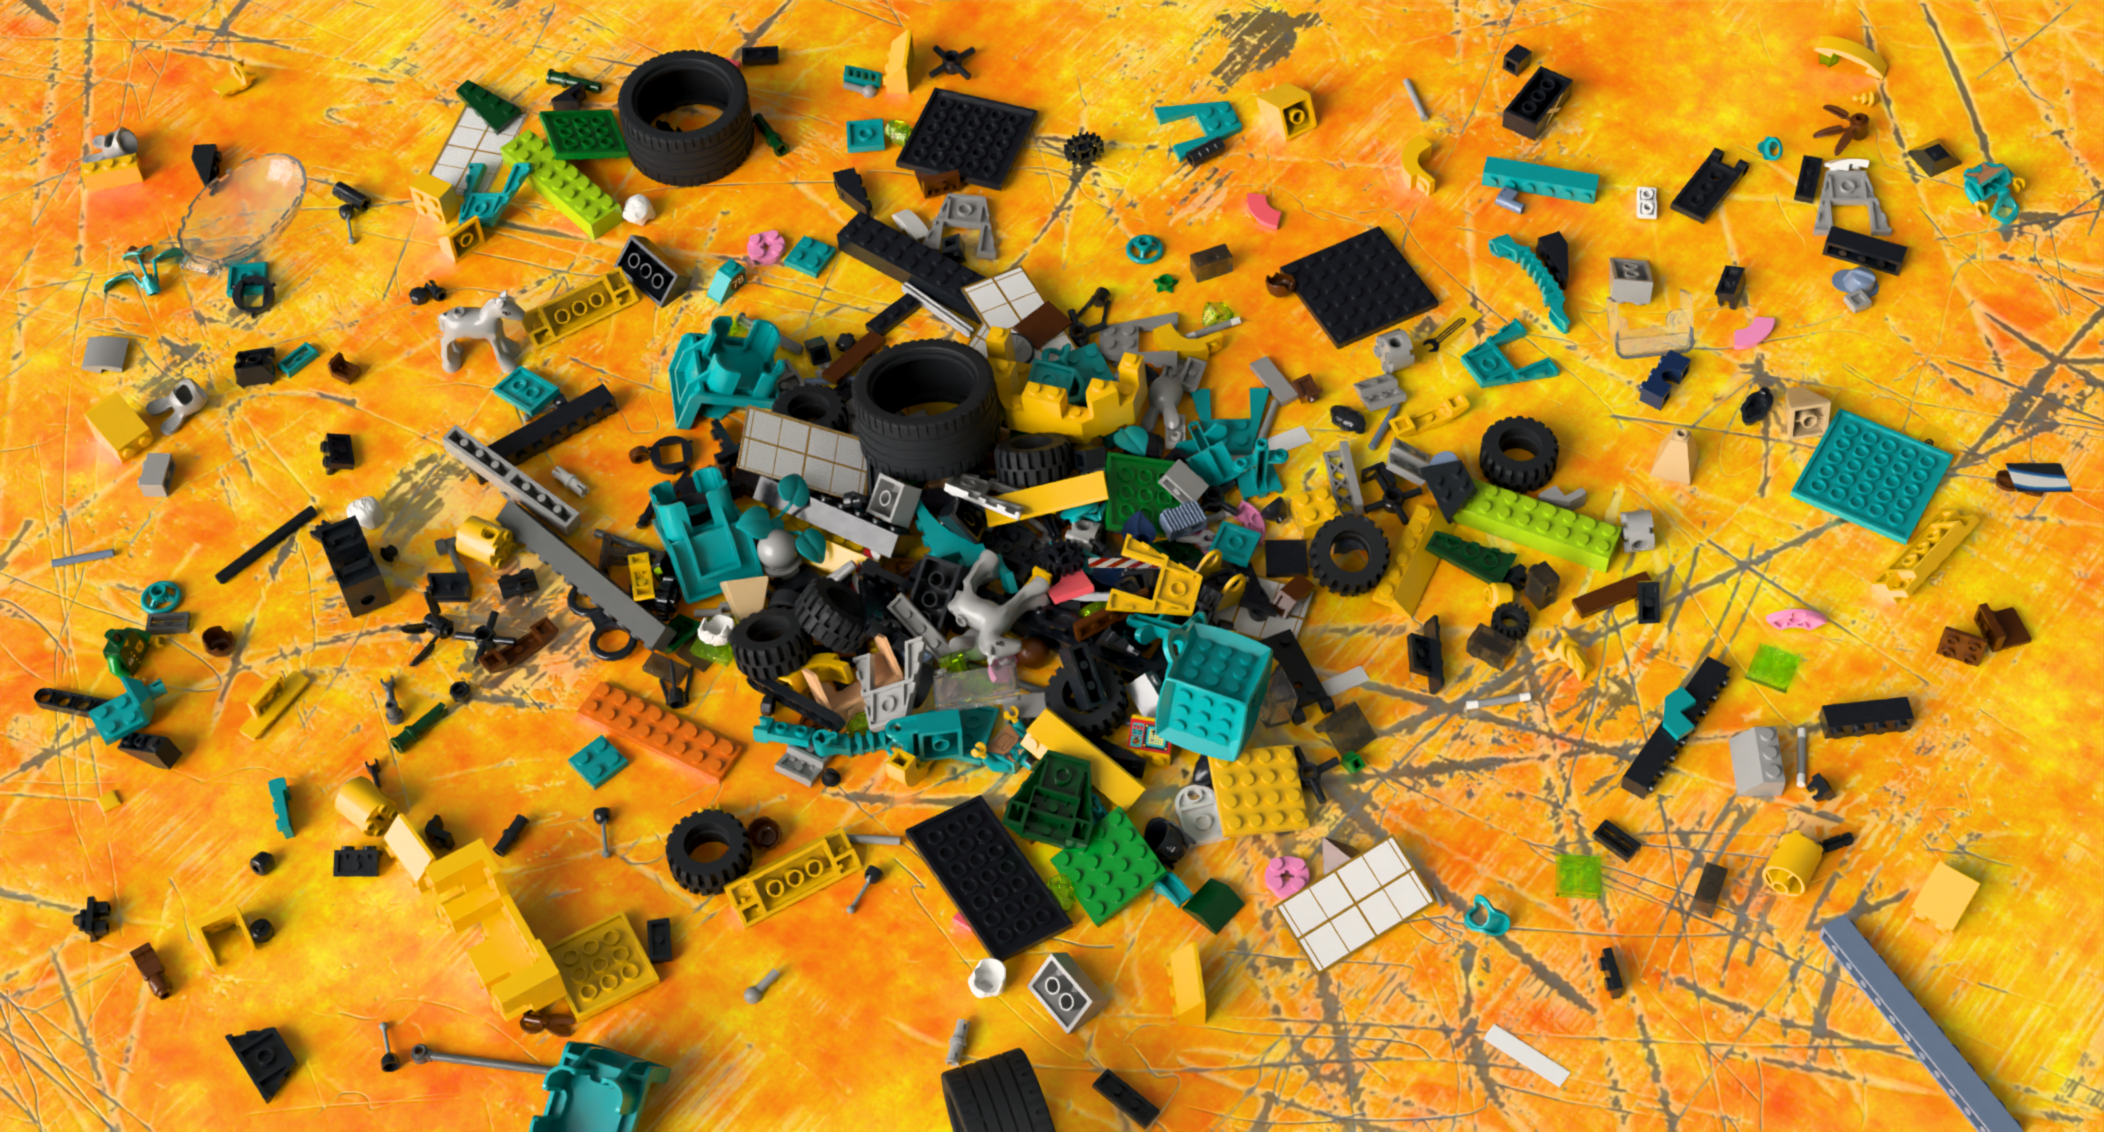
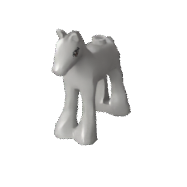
M507 290L502 291L498 298L494 297L488 300L482 308L457 306L438 316L440 324L438 328L444 332V336L440 340L442 366L447 373L457 372L461 368V357L464 353V348L456 339L464 337L488 339L503 373H512L519 367L515 358L521 353V347L516 341L505 336L502 318L522 321L525 311L510 297H507Z
M987 549L980 554L978 561L973 564L969 574L963 580V591L958 590L955 592V596L948 603L947 608L949 612L954 614L956 622L960 626L964 627L967 625L980 631L978 638L979 649L987 656V662L992 666L995 659L1000 660L1021 652L1022 642L1019 639L1002 636L1011 629L1014 622L1023 613L1035 611L1037 606L1044 607L1050 605V600L1046 595V591L1050 589V586L1044 578L1036 576L1011 600L1001 606L993 601L978 597L976 592L981 585L991 583L999 578V559L994 552Z

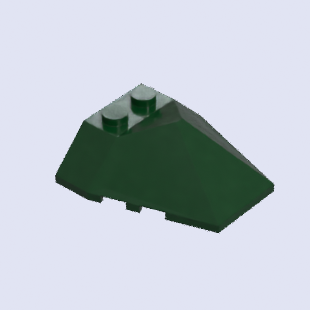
M1047 750L1026 781L1021 784L1016 794L1008 801L1002 823L1023 838L1061 849L1087 847L1093 830L1090 761Z

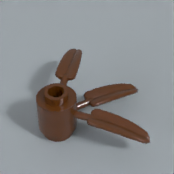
M1824 105L1823 109L1841 119L1850 121V127L1842 128L1841 125L1824 128L1815 132L1813 138L1841 134L1845 131L1834 150L1835 156H1838L1852 139L1861 141L1866 138L1869 133V117L1864 113H1856L1850 118L1848 116L1849 112L1834 105Z

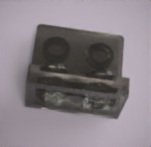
M1356 701L1344 704L1313 725L1316 733L1325 731L1341 757L1351 750L1356 753L1377 738Z

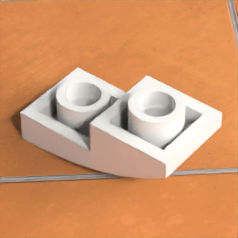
M1841 158L1825 162L1824 167L1836 171H1848L1849 168L1860 170L1861 167L1868 168L1869 160Z
M1637 187V218H1657V188Z
M906 209L892 215L900 231L905 230L909 237L916 241L925 239L928 229L912 211Z
M1179 414L1180 426L1177 430L1170 431L1165 426V449H1174L1179 441H1185V414Z

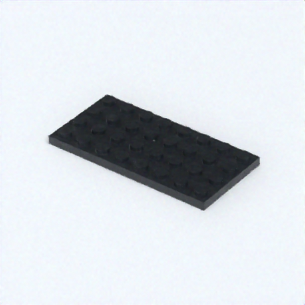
M978 795L905 830V835L991 958L1004 962L1073 927L1071 919L982 795Z

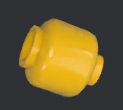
M1494 582L1484 590V602L1491 609H1495L1497 606L1501 607L1503 603L1507 606L1508 602H1512V606L1513 602L1516 601V591L1513 590L1509 583Z

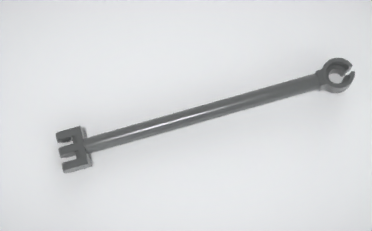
M417 1044L411 1049V1057L414 1063L420 1065L426 1062L440 1061L546 1075L554 1068L552 1066L435 1052L428 1049L424 1044ZM423 1050L421 1054H416L418 1051Z

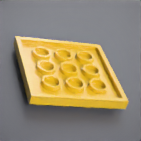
M1293 744L1244 749L1237 761L1234 762L1207 756L1223 838L1306 830L1309 828Z
M623 910L545 947L560 972L568 994L564 997L578 1023L660 983L658 975Z

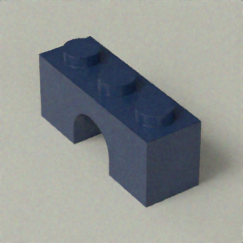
M1669 350L1666 356L1662 355L1658 362V367L1656 369L1653 368L1648 376V380L1643 381L1640 385L1639 401L1661 411L1669 400L1672 385L1665 381H1671L1680 385L1689 372L1691 359L1673 350Z

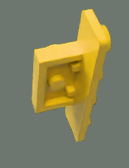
M293 670L283 681L281 676L274 673L247 702L252 715L239 728L240 733L256 741L310 682L309 678Z

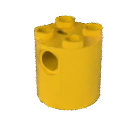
M474 515L468 517L456 532V550L458 553L498 569L503 567L508 555L512 554L516 548L511 530Z
M364 776L356 777L344 784L335 800L337 811L361 829L366 836L375 835L376 837H381L386 832V827L400 814L395 801L389 799L381 789Z
M1793 830L1792 833L1782 835L1762 872L1763 879L1766 884L1780 894L1787 896L1802 895L1822 858L1823 847L1805 837L1804 833L1799 830Z

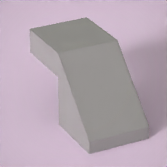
M1554 485L1539 493L1538 500L1574 511L1585 505L1587 492L1581 487L1565 496Z

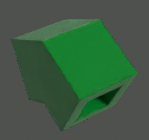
M1353 750L1341 758V765L1349 773H1356L1366 766L1361 756L1355 754Z

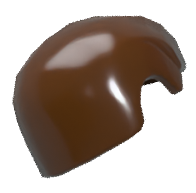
M1276 272L1273 277H1270V275L1266 276V288L1276 298L1286 297L1294 292L1296 288V281L1292 275Z
M214 626L203 632L202 642L208 654L215 657H224L234 650L236 639L232 631L227 632L222 626Z
M1037 636L1023 638L1021 640L1022 650L1017 653L1021 664L1033 670L1044 667L1050 658V651L1046 643Z
M767 816L755 818L749 824L747 830L750 843L761 851H772L781 843L783 833L780 825Z

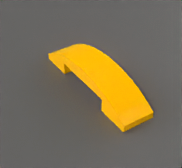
M1820 36L1814 51L1830 58L1835 53L1867 67L1865 73L1881 80L1888 67L1886 62L1870 49L1840 37Z
M1460 390L1444 397L1441 404L1412 416H1408L1405 413L1389 420V424L1397 437L1414 436L1448 423L1466 411L1470 404Z
M648 552L628 555L634 601L655 598Z

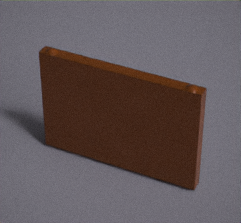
M1048 300L1018 324L1014 325L1013 330L1027 337L1038 351L1071 326L1073 322Z

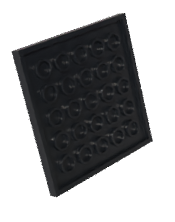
M935 87L896 160V167L930 175L958 169L960 182L1001 191L1038 117V110Z
M1380 226L1280 267V274L1287 273L1293 276L1296 281L1295 294L1337 350L1437 308L1439 305V301Z

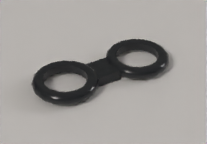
M576 585L573 586L567 596L569 609L575 615L590 618L595 628L589 639L590 651L596 658L603 661L614 662L629 656L635 650L638 640L630 635L631 631L628 628L627 630L623 629L616 623L615 619L603 613L604 608L602 607L588 609L578 606L576 603V598L579 594L577 591L578 587ZM622 630L629 635L627 645L619 651L606 652L598 647L600 637L608 631Z

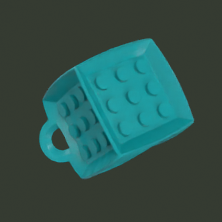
M1192 623L1186 630L1174 628L1167 631L1163 638V651L1168 661V666L1157 703L1155 734L1175 745L1202 755L1227 761H1237L1251 737L1268 688L1273 662V650L1238 633L1199 623ZM1175 640L1183 642L1178 657L1175 656L1173 651Z

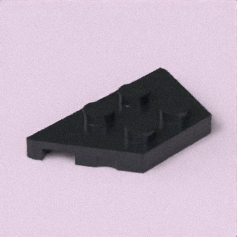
M1458 460L1420 468L1448 524H1451L1454 521L1452 517L1459 509L1463 510L1468 501L1478 492L1464 463Z
M275 1027L264 1028L261 1031H246L245 1035L239 1036L226 1035L227 1042L266 1104L270 1103L298 1064Z

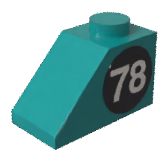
M730 258L717 270L707 296L722 305L747 283L745 267Z

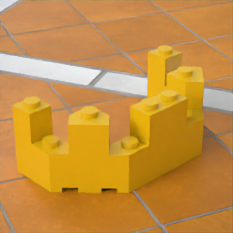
M992 326L985 339L988 354L987 360L994 374L998 413L1004 419L1008 429L1030 434L1039 432L1059 433L1068 437L1071 442L1087 444L1094 437L1099 435L1103 437L1117 431V427L1124 424L1128 426L1136 422L1148 394L1143 355L1124 352L1118 366L1120 382L1092 378L1086 390L1088 407L1086 408L1068 404L1067 390L1065 388L1031 381L1027 382L1032 364L1016 361L1011 329Z
M482 838L424 867L427 876L424 877L429 889L434 888L438 895L455 886L463 887V892L440 903L445 912V915L442 917L447 927L450 928L452 926L456 934L478 922L481 923L483 930L480 932L485 941L466 950L469 959L465 961L471 972L476 971L478 976L475 979L480 989L485 987L488 994H492L490 1003L496 1013L500 1012L506 1022L530 1009L536 1012L568 995L560 972L540 938L537 940L534 938L512 900L502 873Z

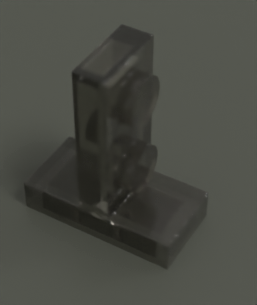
M603 534L599 569L610 577L612 565L629 566L628 555L648 552L650 566H652L653 556L651 548L614 547L612 534Z

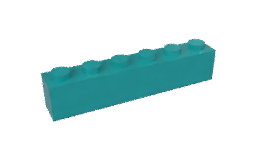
M1491 156L1486 158L1482 176V185L1502 189L1504 186L1520 192L1594 204L1599 175Z

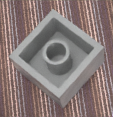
M880 473L866 512L889 523L909 528L922 489L898 478Z

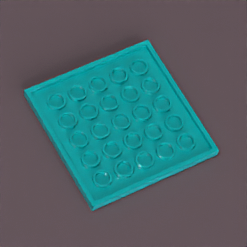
M1839 408L1791 490L1790 496L1906 545L1950 466L1954 455Z

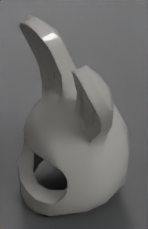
M119 127L116 131L110 132L106 136L98 135L94 137L92 144L95 148L102 149L103 151L86 156L83 162L89 163L135 154L138 151L137 138L134 133L124 127Z
M1161 376L1151 383L1148 391L1149 409L1141 421V428L1146 432L1152 433L1154 431L1159 414H1163L1164 424L1168 430L1174 431L1179 428L1180 417L1177 407L1183 395V387L1179 381L1168 376Z
M185 378L176 385L169 396L149 402L146 409L152 416H159L174 409L175 412L160 427L164 435H172L177 432L188 415L201 410L209 399L194 380Z
M971 628L963 636H957L950 640L948 644L949 649L955 653H962L942 664L944 672H953L970 660L982 661L987 659V656L979 649L978 638L980 631Z

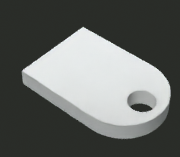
M1190 785L1178 793L1175 799V812L1180 827L1197 841L1196 844L1190 843L1188 849L1230 839V837L1223 838L1214 791L1206 786ZM1192 793L1198 794L1200 796L1196 800H1191L1188 798V796Z

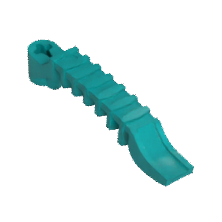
M1509 234L1490 239L1488 246L1493 256H1496L1498 259L1505 257L1515 264L1520 263L1521 269L1526 270L1528 277L1532 276L1534 284L1538 283L1544 307L1550 306L1549 320L1560 332L1568 334L1570 320L1563 311L1566 298L1563 296V290L1559 289L1558 283L1553 280V275L1548 273L1547 267L1544 268L1542 261L1536 258V254L1530 251L1529 246L1525 247L1516 244Z
M944 707L933 709L927 712L929 713L945 710H954L957 709V707ZM890 728L891 732H898L901 730V728ZM826 729L817 730L812 736L815 752L821 757L841 754L850 758L852 755L860 754L861 756L864 753H875V751L882 749L886 751V745L893 740L886 736L883 730L872 734L870 729L866 730V735L861 736L859 731L855 732V737L849 738L847 733L829 732Z
M1092 793L1093 826L1109 814L1100 802L1099 797ZM1170 871L1168 875L1151 887L1156 894L1165 896L1178 909L1187 900L1193 898V893Z

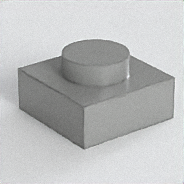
M1861 289L1845 295L1843 299L1844 303L1854 314L1871 307L1872 301Z

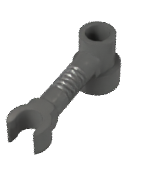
M456 537L435 540L434 543L439 556L449 554L456 572L467 573L456 551Z
M391 675V681L387 683L381 678L380 682L387 698L385 708L388 723L390 725L401 724L405 717L395 699L394 687L396 683L394 677Z

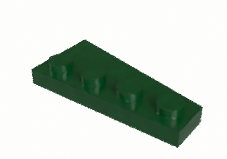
M466 80L455 90L457 96L469 108H472L475 114L481 117L485 124L494 130L497 136L522 115L519 107L470 80Z
M1436 530L1425 548L1426 551L1489 585L1494 582L1502 583L1518 555L1512 552L1510 554L1500 551L1501 549L1480 546V543L1474 541L1471 543L1463 541L1460 537Z

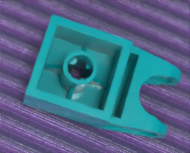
M959 709L926 712L890 720L885 725L886 736L893 739L886 745V752L890 757L894 753L891 750L894 746H901L903 751L916 756V758H920V762L963 757L962 726ZM893 726L901 728L898 732H891L889 729Z

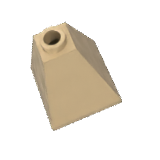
M1802 386L1786 389L1785 413L1788 441L1823 436L1829 425L1830 400Z
M1675 427L1660 442L1650 476L1690 486L1700 454L1691 431Z
M768 576L720 582V587L738 624H740L743 618H747L750 614L758 613L763 609Z

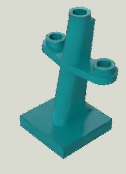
M1191 421L1187 427L1193 439L1179 441L1175 447L1189 456L1193 455L1186 459L1192 471L1202 477L1209 486H1220L1241 475L1234 471V461L1224 442L1216 443L1226 435L1227 429L1225 425L1221 422H1216L1204 433L1198 421ZM1194 425H1198L1196 429H1192Z
M1258 438L1255 442L1253 454L1235 460L1233 469L1241 475L1234 479L1244 501L1248 502L1249 497L1257 495L1259 499L1267 497V493L1277 491L1278 494L1282 493L1283 488L1273 464H1283L1288 461L1289 454L1285 449L1269 450L1268 441L1265 438Z
M1200 611L1194 614L1182 626L1172 623L1174 615L1159 614L1158 618H1153L1135 613L1134 615L1130 614L1126 621L1129 627L1137 629L1135 631V639L1143 645L1156 638L1163 639L1166 632L1174 628L1186 630L1192 623L1208 625L1205 612ZM1175 640L1174 644L1177 645L1180 654L1183 642Z

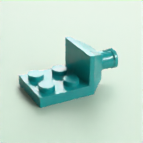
M1034 358L1027 382L1031 381L1065 388L1067 390L1068 404L1080 406V404L1087 405V389H1085V382L1077 369Z
M122 676L120 680L126 692L88 712L107 746L127 736L129 733H133L150 724L156 707L153 701L168 693L160 678L144 686L141 680Z

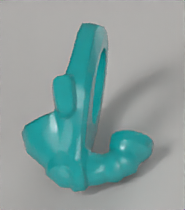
M1767 136L1764 141L1759 142L1756 146L1758 151L1763 154L1764 160L1777 161L1783 153L1782 143L1776 137ZM1778 144L1779 152L1777 156L1772 155L1770 148L1774 150L1777 148Z

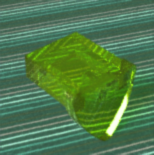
M1206 302L1202 315L1203 326H1211L1220 320L1232 319L1235 313L1223 302Z
M949 652L939 658L940 667L945 668L949 681L951 679L966 680L970 676L962 652Z

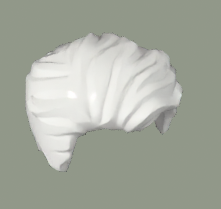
M637 194L625 202L622 217L629 222L643 226L648 219L655 218L656 212L646 196Z
M364 496L349 503L347 507V517L356 515L360 526L371 530L376 529L383 523L385 515L380 504L373 496Z
M715 615L709 622H707V618H703L700 628H698L699 638L704 643L714 646L729 644L730 636L734 629V620L724 615Z
M991 957L980 960L968 979L971 992L978 998L996 997L1005 991L1006 968L1004 964L998 959Z

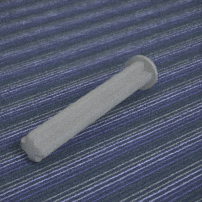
M741 312L736 317L735 325L737 327L743 326L749 330L754 320L746 317V314ZM780 334V346L797 355L802 354L804 350L803 345Z

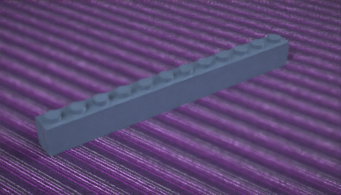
M1843 914L1823 925L1819 934L1820 940L1976 1131L2023 1132L2019 1121L2008 1113L2004 1103L1994 1096L1989 1085L1982 1081L1975 1073L1974 1067L1965 1061L1957 1046L1951 1044L1946 1038L1943 1029L1932 1021L1928 1011L1918 1004L1913 993L1907 990L1901 983L1899 976L1889 969L1884 958L1875 952L1870 941L1857 930L1856 924Z

